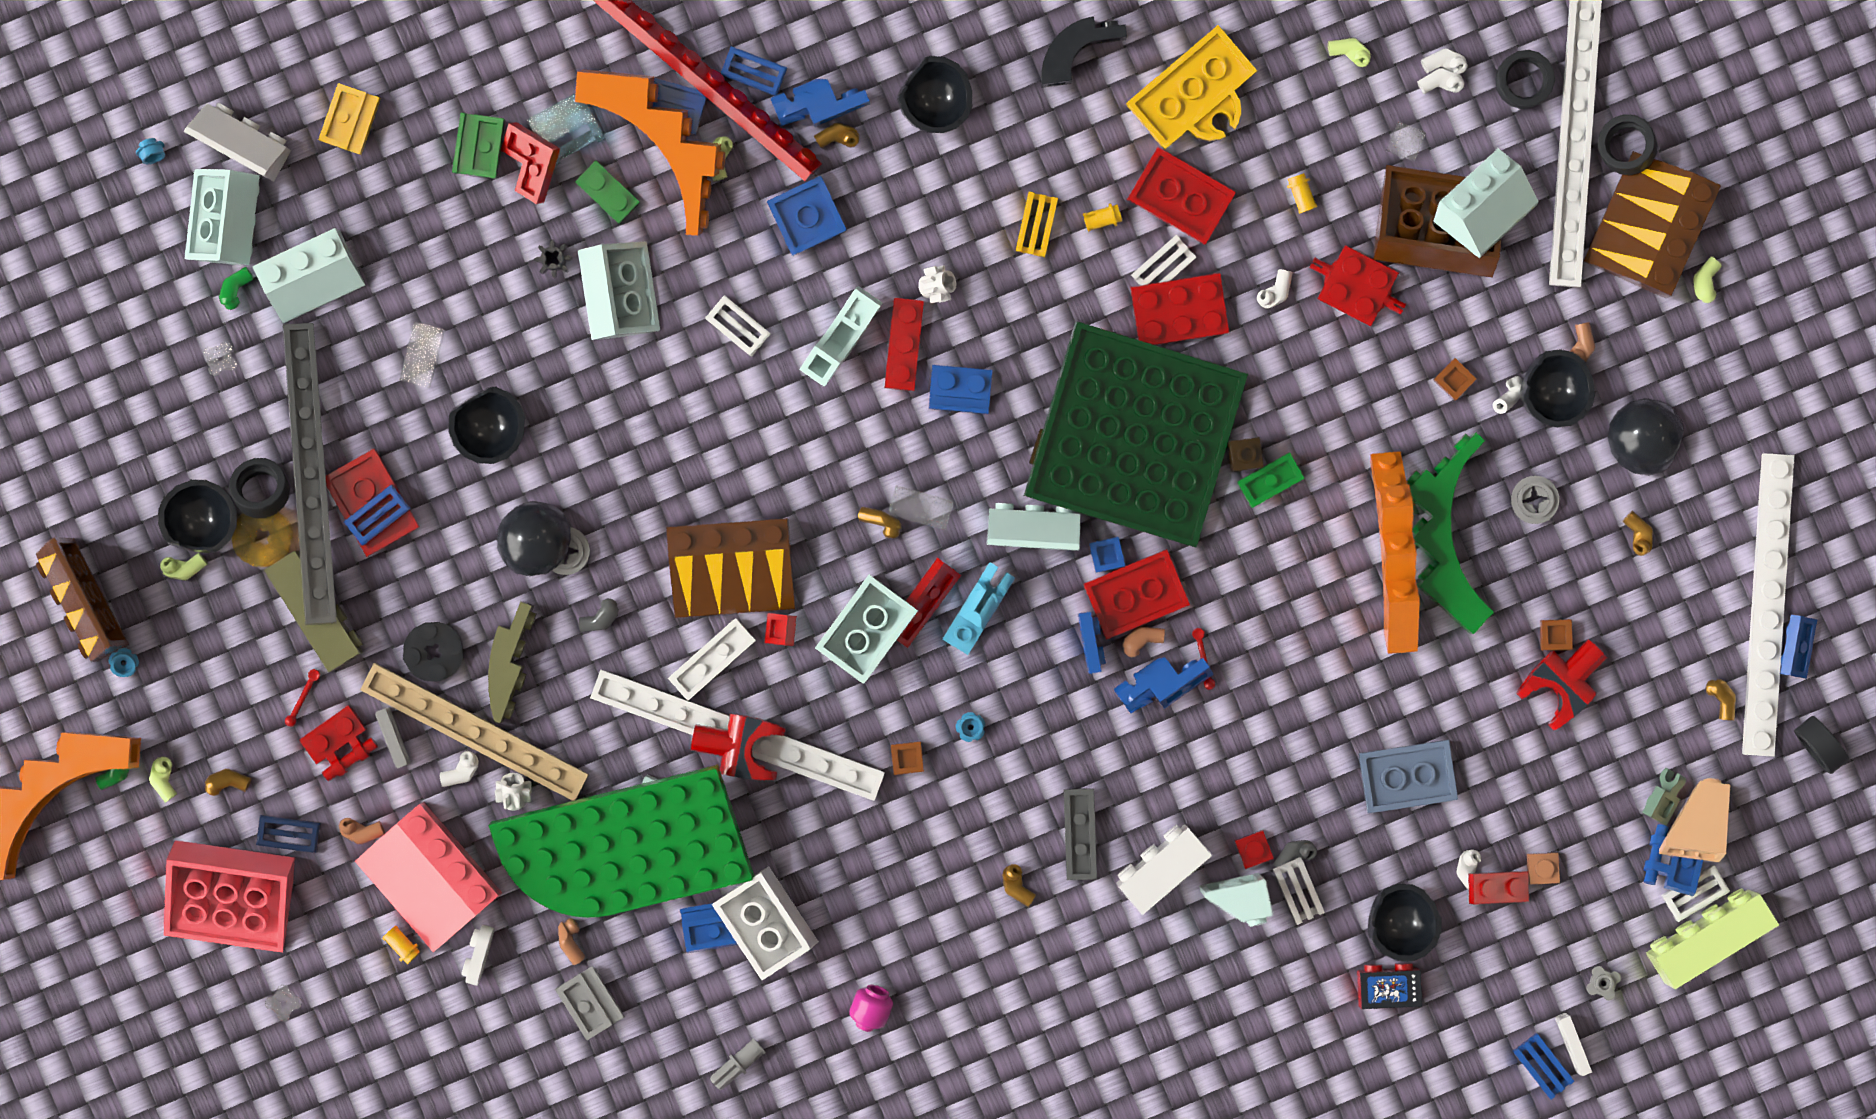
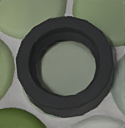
M1532 50L1517 51L1508 56L1498 67L1495 77L1496 90L1501 99L1511 107L1518 109L1533 108L1545 101L1552 92L1555 83L1554 69L1550 61L1539 52ZM1519 62L1533 63L1542 73L1543 83L1541 89L1531 97L1517 96L1508 86V73Z
M1623 114L1612 118L1603 126L1599 134L1598 149L1600 156L1609 169L1618 174L1634 175L1640 173L1652 164L1657 155L1658 143L1652 127L1645 119L1636 115ZM1625 128H1634L1640 131L1646 141L1645 150L1642 155L1630 162L1616 159L1610 150V141L1613 135Z
M253 458L243 462L234 470L230 478L229 490L234 503L244 515L249 517L267 518L275 515L284 508L289 499L290 486L283 469L275 461L267 458ZM268 474L276 479L277 489L268 499L261 502H250L244 498L242 488L252 477Z
M1815 716L1809 717L1794 730L1795 735L1805 749L1829 774H1833L1850 760L1839 741Z

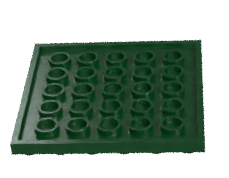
M1075 321L1024 496L1197 548L1248 374Z

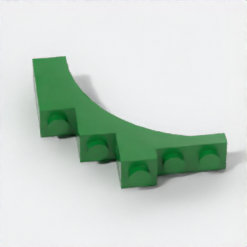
M1472 433L1470 437L1464 434L1454 445L1457 451L1450 459L1446 456L1443 457L1434 467V470L1437 472L1434 476L1427 469L1421 473L1416 470L1406 480L1410 486L1412 501L1430 516L1427 520L1422 517L1413 526L1414 543L1436 562L1434 566L1428 564L1417 576L1421 580L1417 587L1469 634H1474L1494 612L1480 599L1467 581L1455 553L1451 530V508L1459 475L1465 462L1485 441L1477 433Z

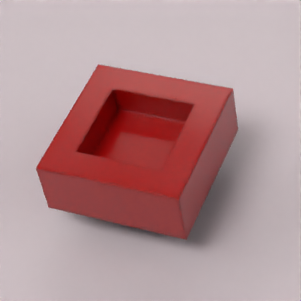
M767 613L765 643L794 646L797 616Z
M1263 830L1234 840L1245 869L1274 859Z

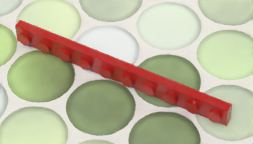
M593 0L801 179L806 181L822 165L811 150L801 146L793 139L789 131L780 128L764 110L754 106L747 100L746 95L742 91L733 88L726 82L720 72L706 65L695 51L689 50L678 41L677 36L673 32L665 30L655 21L652 14L642 10L632 0Z

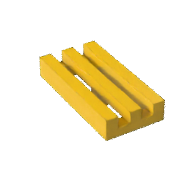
M1033 192L1028 193L1015 251L1045 258L1058 198ZM1036 200L1039 203L1028 248L1023 246L1032 202ZM1050 203L1041 249L1037 250L1034 248L1044 204Z

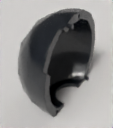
M925 57L912 71L898 92L897 101L902 115L912 126L927 133H946L957 129L968 118L973 107L972 88L967 77L968 74L958 63L946 57Z
M1562 349L1550 350L1540 354L1529 367L1521 384L1520 397L1527 413L1538 422L1556 428L1572 426L1582 420L1593 406L1596 394L1593 376L1586 366V362L1577 354Z
M488 387L466 399L450 411L448 432L453 446L463 457L478 464H495L508 459L518 449L524 436L526 418L520 403L509 392L498 387Z
M1648 398L1631 401L1617 410L1610 422L1608 442L1611 453L1622 467L1634 474L1650 476L1662 473L1674 461L1682 441L1684 424L1675 409L1662 401Z
M190 479L187 482L176 485L163 497L158 509V526L164 540L174 547L199 553H215L231 540L237 526V510L231 496L221 486L207 480Z
M538 501L525 502L512 509L503 518L497 529V550L506 566L517 575L530 577L540 574L546 575L561 563L568 552L571 541L570 524L564 513L552 504Z
M1396 884L1383 889L1376 896L1368 918V936L1370 942L1381 954L1396 961L1413 962L1425 957L1436 946L1442 932V916L1439 915L1435 902L1425 892L1426 890L1413 884Z

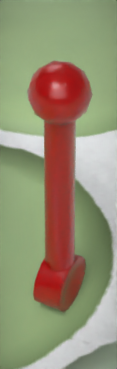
M1196 628L1193 630L1192 636L1197 640L1200 658H1204L1208 664L1202 640L1204 631L1201 628ZM1211 677L1204 681V687L1207 690H1212L1216 685Z
M312 669L308 672L309 680L291 715L285 718L287 726L293 727L296 724V716L314 681L319 680L321 676L318 670Z

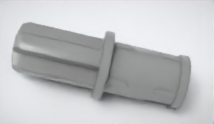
M752 1038L734 1056L732 1054L729 1056L730 1060L710 1077L711 1082L719 1090H723L742 1072L746 1074V1069L766 1052Z

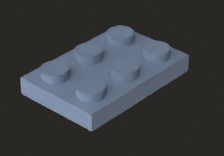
M1448 739L1358 753L1367 813L1458 800Z

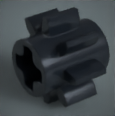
M550 240V247L545 249L543 246H538L542 254L541 257L534 258V261L544 265L540 269L541 274L550 270L552 277L557 278V271L562 269L566 273L569 272L565 264L566 261L573 260V257L565 256L563 253L567 249L565 244L561 245L558 249L554 240ZM559 252L560 254L557 258L560 263L557 266L553 263L548 266L549 259L547 255L549 253L555 255Z

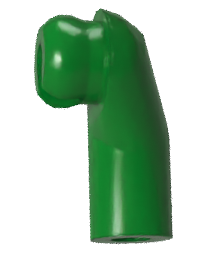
M247 267L240 269L223 281L219 301L228 310H233L239 306L240 301L237 297L239 288L254 279Z
M110 769L95 777L100 790H104L124 781L128 776L129 769Z

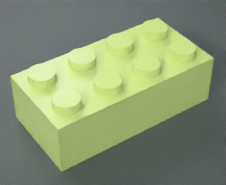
M1743 888L1739 889L1727 897L1729 900L1727 903L1720 907L1716 904L1701 913L1703 916L1701 919L1694 923L1689 920L1676 928L1677 933L1667 939L1666 936H1663L1650 944L1652 949L1647 951L1646 954L1663 982L1677 989L1779 926L1762 896L1751 890L1744 891Z

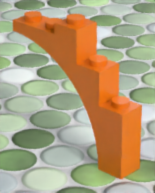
M585 69L577 71L575 102L594 105L620 115L643 131L657 145L670 164L680 186L686 216V235L698 236L703 233V228L707 229L709 223V211L705 210V198H710L711 181L707 180V176L714 177L718 175L719 171L723 170L725 166V152L721 151V144L686 140V136H690L692 129V118H687L688 110L652 106L653 102H657L658 84H654L655 76Z
M1401 451L1370 454V464L1376 496L1381 544L1384 637L1387 653L1418 652L1420 599L1416 584L1417 553L1412 533L1413 502L1410 486L1406 482Z
M63 732L56 745L59 761L42 759L24 760V765L21 767L19 774L22 788L0 786V880L15 878L22 844L27 832L42 809L63 789L86 776L109 769L139 768L141 738Z

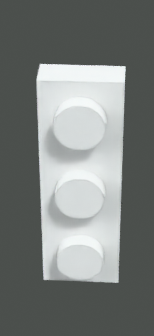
M735 618L668 679L689 701L756 640Z

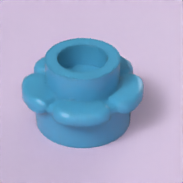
M155 138L145 139L140 142L136 155L141 158L143 164L157 163L165 157L163 150L165 144L162 141H157Z
M120 648L118 652H113L110 655L108 663L111 665L110 670L114 675L129 677L136 672L135 668L139 665V659L136 654L131 653L130 649ZM125 660L127 663L122 665L121 661Z
M973 712L963 714L962 718L956 723V731L960 733V738L966 742L977 741L985 733L983 730L985 727L984 719L980 715L976 716ZM972 724L974 726L973 730H969L968 725Z

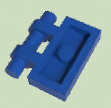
M1658 824L1655 835H1651L1649 844L1652 846L1649 860L1645 861L1643 869L1646 872L1644 883L1655 885L1658 875L1666 876L1665 889L1694 896L1703 860L1671 856L1669 865L1661 863L1662 854H1659V848L1668 834L1669 827Z

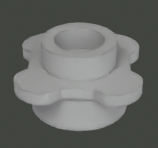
M1596 966L1592 969L1590 983L1586 986L1587 992L1590 995H1601L1605 1000H1612L1616 995L1614 990L1616 984L1621 981V976L1616 971L1610 973L1601 966ZM1605 980L1606 985L1602 986L1601 981Z

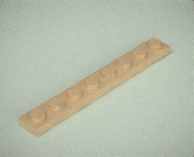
M377 663L373 664L360 689L368 695L572 801L577 799L589 776L588 773Z

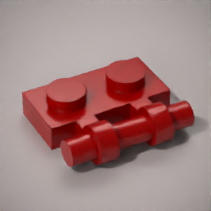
M351 705L346 706L299 739L315 764H319L327 758L331 766L322 771V774L328 782L336 776L341 777L346 774L350 766L359 760L362 762L370 757L369 753L378 747L372 737L364 743L358 738L367 728ZM349 743L353 750L340 759L336 751Z

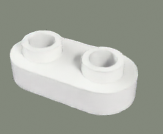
M482 925L480 930L475 929L470 942V946L475 947L471 959L466 958L462 970V975L466 976V983L478 986L494 934L493 927Z

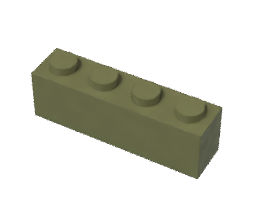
M293 551L264 570L328 673L334 672L363 653L360 648L363 642L354 629L350 631L344 621L347 619V616L339 604L335 605L336 623L305 625L300 551Z

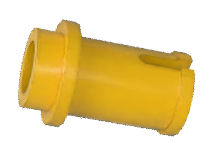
M1305 173L1288 179L1289 185L1287 188L1292 190L1299 213L1318 207L1308 184L1310 178H1306Z
M1108 203L1109 207L1083 213L1087 231L1090 232L1091 230L1111 224L1118 226L1117 223L1123 221L1118 204L1112 205Z
M397 925L382 938L401 957L399 960L401 962L404 960L406 964H409L420 953L417 948L419 945L417 943L414 945L398 929Z

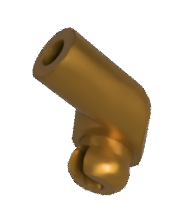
M834 123L814 135L820 148L827 146L833 141L852 148L859 143L860 139L859 133L855 128L841 123Z
M861 507L859 510V521L883 526V535L885 537L897 538L899 536V529L902 527L898 519L877 509Z
M1632 510L1622 522L1633 531V551L1639 556H1644L1652 549L1653 530L1650 525Z
M1717 679L1716 681L1709 680L1706 684V692L1708 695L1715 696L1720 701L1719 719L1734 720L1735 692L1722 679Z
M223 769L209 775L205 781V791L211 796L219 795L222 789L232 786L246 792L251 778L231 769Z
M1011 864L1004 869L1002 874L1004 890L1006 894L1029 907L1036 894L1023 887L1021 867L1017 864Z

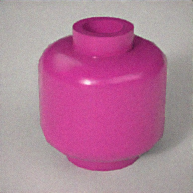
M873 984L867 985V987L860 988L856 992L849 1011L850 1017L856 1022V1027L863 1031L871 1032L873 1029H881L888 1021L893 1008V1001L889 996V992L883 987Z

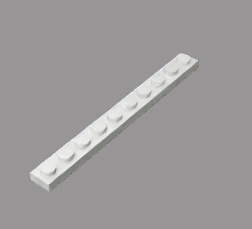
M1570 0L1549 278L1550 286L1581 287L1602 0Z
M1763 453L1761 458L1742 754L1775 757L1794 455Z
M602 669L599 672L590 697L591 699L693 735L695 724L727 730L730 717L729 715ZM772 734L770 736H763L755 741L752 748L754 758L875 801L885 773L787 736Z

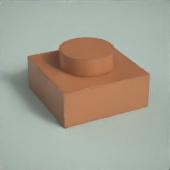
M1557 852L1527 854V871L1530 885L1560 883L1559 854Z

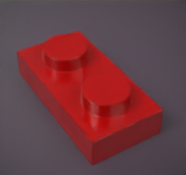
M1528 871L1468 873L1469 904L1529 902Z

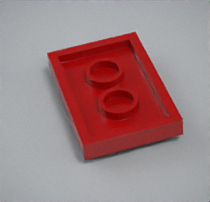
M1157 147L1127 200L1201 244L1206 245L1236 192Z
M1220 273L1130 287L1137 336L1140 341L1156 345L1229 333Z
M375 448L325 476L326 487L345 520L390 485H393L402 496ZM391 494L355 521L353 523L355 527L362 524L394 499ZM397 504L363 530L361 532L362 536L364 537L400 509L401 506ZM409 510L364 546L359 541L358 543L366 557H369L420 528L411 510Z
M1167 549L1083 584L1106 640L1190 605Z

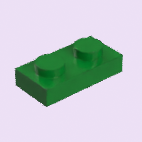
M596 160L575 181L619 224L640 204Z
M1288 452L1237 481V484L1250 507L1254 508L1305 478L1291 453Z

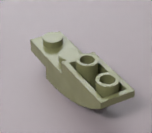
M520 601L510 628L502 625L498 626L492 644L488 671V691L493 718L497 723H503L505 718H511L516 702L512 701L515 690L521 691L527 674L522 673L524 666L513 662L515 657L520 659L526 642L522 640L526 629L531 630L537 613L532 612L534 605L524 601Z

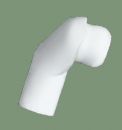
M471 751L463 752L460 755V761L455 770L440 772L442 787L469 782L478 768V757Z

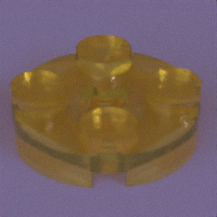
M281 512L267 518H252L242 514L237 519V526L232 535V545L238 557L244 562L255 567H270L289 554L293 539V529L289 520ZM260 529L262 532L268 530L270 536L267 537L269 542L267 545H264L262 542L256 543L257 530Z

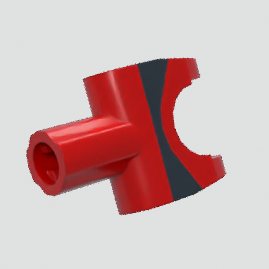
M1587 640L1566 662L1553 650L1532 669L1516 694L1521 699H1524L1533 690L1537 691L1543 687L1552 689L1556 693L1559 702L1558 708L1554 713L1555 716L1548 723V726L1554 731L1578 715L1596 696L1597 692L1585 680L1607 657L1590 640Z
M730 713L727 730L695 724L690 750L721 756L720 772L723 775L743 779L776 780L778 772L765 769V766L755 761L752 748L755 741L763 736H770L771 734L785 736L786 728L760 718Z

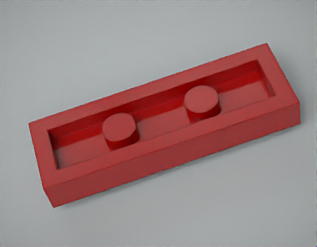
M894 298L884 388L915 391L924 301Z
M939 558L935 560L906 600L908 604L918 610L897 639L898 642L907 648L961 577L958 572Z

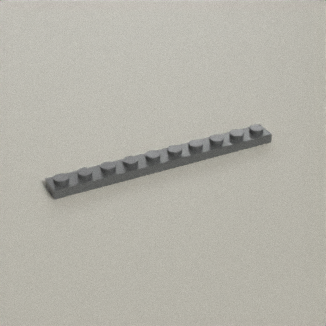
M314 323L283 324L305 625L333 624L337 620Z

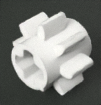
M944 265L924 269L926 276L921 277L919 280V290L923 297L930 298V303L951 300L950 293L956 289L954 274L949 270L945 271Z
M509 773L504 775L501 781H496L495 800L496 803L503 802L504 809L519 810L525 806L526 802H531V781L524 782L521 774Z

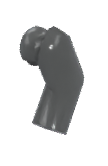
M611 598L604 599L601 602V608L595 616L579 617L580 632L608 629L618 616L619 609L616 601Z
M1308 840L1288 842L1273 866L1277 868L1299 857L1312 860L1317 855V848Z

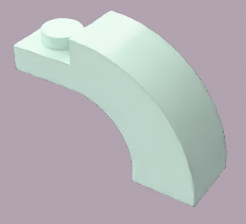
M857 286L799 370L825 387L857 344L883 303Z

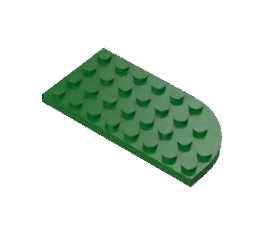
M718 765L491 821L488 825L500 860L514 883L526 895L542 906L575 917L590 918L613 915L751 881L754 877Z

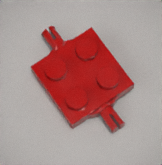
M1344 245L1338 259L1331 265L1314 257L1312 262L1323 268L1312 263L1309 268L1325 276L1324 286L1317 297L1318 300L1369 326H1372L1377 314L1384 307L1393 310L1399 315L1403 312L1402 309L1394 306L1393 303L1402 308H1405L1406 303L1390 296L1392 285L1399 274L1397 271Z

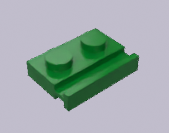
M460 113L452 173L497 179L505 126L504 118Z

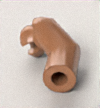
M1590 322L1575 325L1578 342L1569 351L1577 354L1585 362L1595 351Z
M1137 627L1125 638L1123 643L1124 653L1129 657H1136L1140 654L1139 650L1147 642L1164 644L1165 629Z
M344 818L339 823L341 835L356 844H364L385 834L380 821L366 827L351 818Z
M569 918L565 922L562 921L558 926L559 946L571 963L576 965L585 958V955L572 936L579 932V925L575 919Z

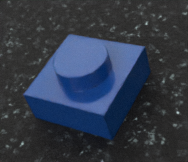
M1119 537L1089 543L1095 573L1125 566Z

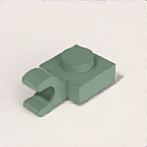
M1665 768L1660 775L1662 787H1655L1642 811L1645 815L1667 826L1681 800L1676 796L1686 783V778L1678 773L1671 782L1674 772L1668 768Z

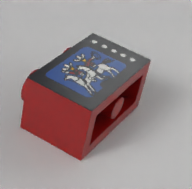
M1395 963V968L1383 969V964L1364 965V970H1357L1358 1003L1361 1009L1422 1007L1421 970L1417 967L1413 968V963Z

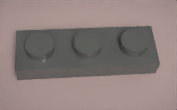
M1094 788L1063 789L1066 879H1097Z

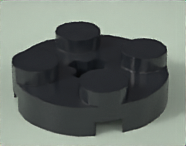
M425 622L415 627L405 639L403 646L404 663H406L409 671L421 680L428 682L442 681L453 676L462 665L464 650L461 637L448 624ZM436 643L440 646L438 651L442 653L441 657H434L430 660L427 657L426 647L428 645L432 647Z

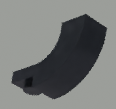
M1093 16L1078 20L1066 27L1057 35L1046 52L1041 71V88L1071 84V65L1076 55L1091 45L1126 40V24L1119 25L1118 21H1107L1100 23L1101 28H1095Z

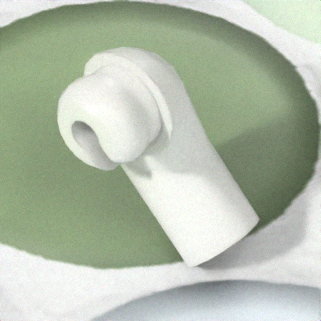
M1446 48L1421 60L1422 67L1426 73L1442 67L1456 74H1461L1466 71L1468 66L1463 55Z
M1439 68L1417 81V84L1423 94L1430 92L1436 87L1457 93L1463 89L1464 80L1460 74Z
M1278 269L1275 285L1258 293V303L1264 308H1273L1284 302L1288 298L1293 272Z
M1515 376L1506 381L1509 391L1494 401L1493 408L1495 412L1499 414L1505 413L1521 398V377Z
M1466 850L1461 854L1456 871L1468 891V873H1475L1478 863L1481 862V855L1476 850Z

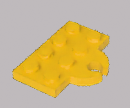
M1217 25L1126 103V106L1164 150L1187 131L1196 138L1205 141L1221 140L1226 135L1223 131L1217 130L1213 126V117L1217 114H1224L1229 119V126L1232 129L1236 128L1241 116V104L1235 90L1253 76L1257 70L1220 26Z

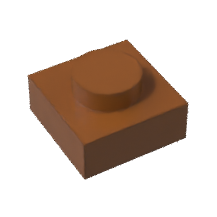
M1456 358L1433 379L1454 401L1476 380Z
M1572 619L1540 620L1541 650H1573Z
M921 741L891 744L894 775L924 772Z

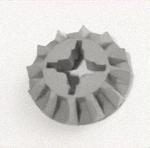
M1529 476L1520 480L1514 487L1510 504L1515 515L1526 523L1540 524L1551 519L1556 513L1559 506V493L1555 485L1547 478ZM1532 487H1534L1537 496L1547 497V500L1538 503L1537 513L1533 509L1532 504L1522 502V500L1531 497Z
M570 527L571 541L569 547L579 550V553L570 554L567 564H565L563 559L558 567L552 570L557 574H574L587 564L590 554L587 538L575 528Z

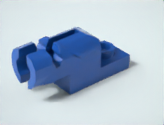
M815 79L793 88V102L788 100L784 93L770 98L781 126L787 123L806 120L805 116L810 115L814 127H817L870 105L866 91L859 92L858 88L841 94L842 99L837 101L828 79Z
M1162 657L1133 674L1136 686L1130 685L1125 680L1114 688V691L1130 714L1152 703V698L1154 697L1157 698L1165 709L1211 677L1213 672L1204 658L1199 661L1192 660L1182 668V673L1178 675L1168 660Z

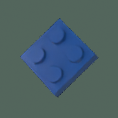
M822 176L767 201L792 257L847 231Z

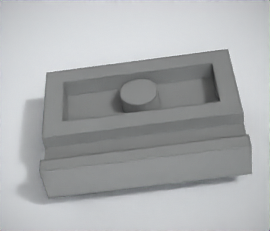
M593 965L555 989L586 1040H589L625 1017Z

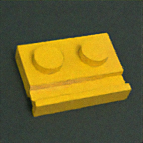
M338 83L318 140L362 155L381 98Z

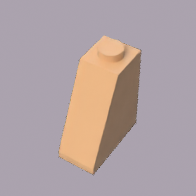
M1714 778L1700 780L1661 844L1659 854L1720 862L1726 855L1730 784H1722L1721 780Z

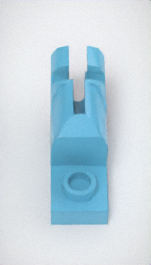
M990 562L942 639L967 655L1015 577L1006 572L998 586H992L990 581L998 567Z

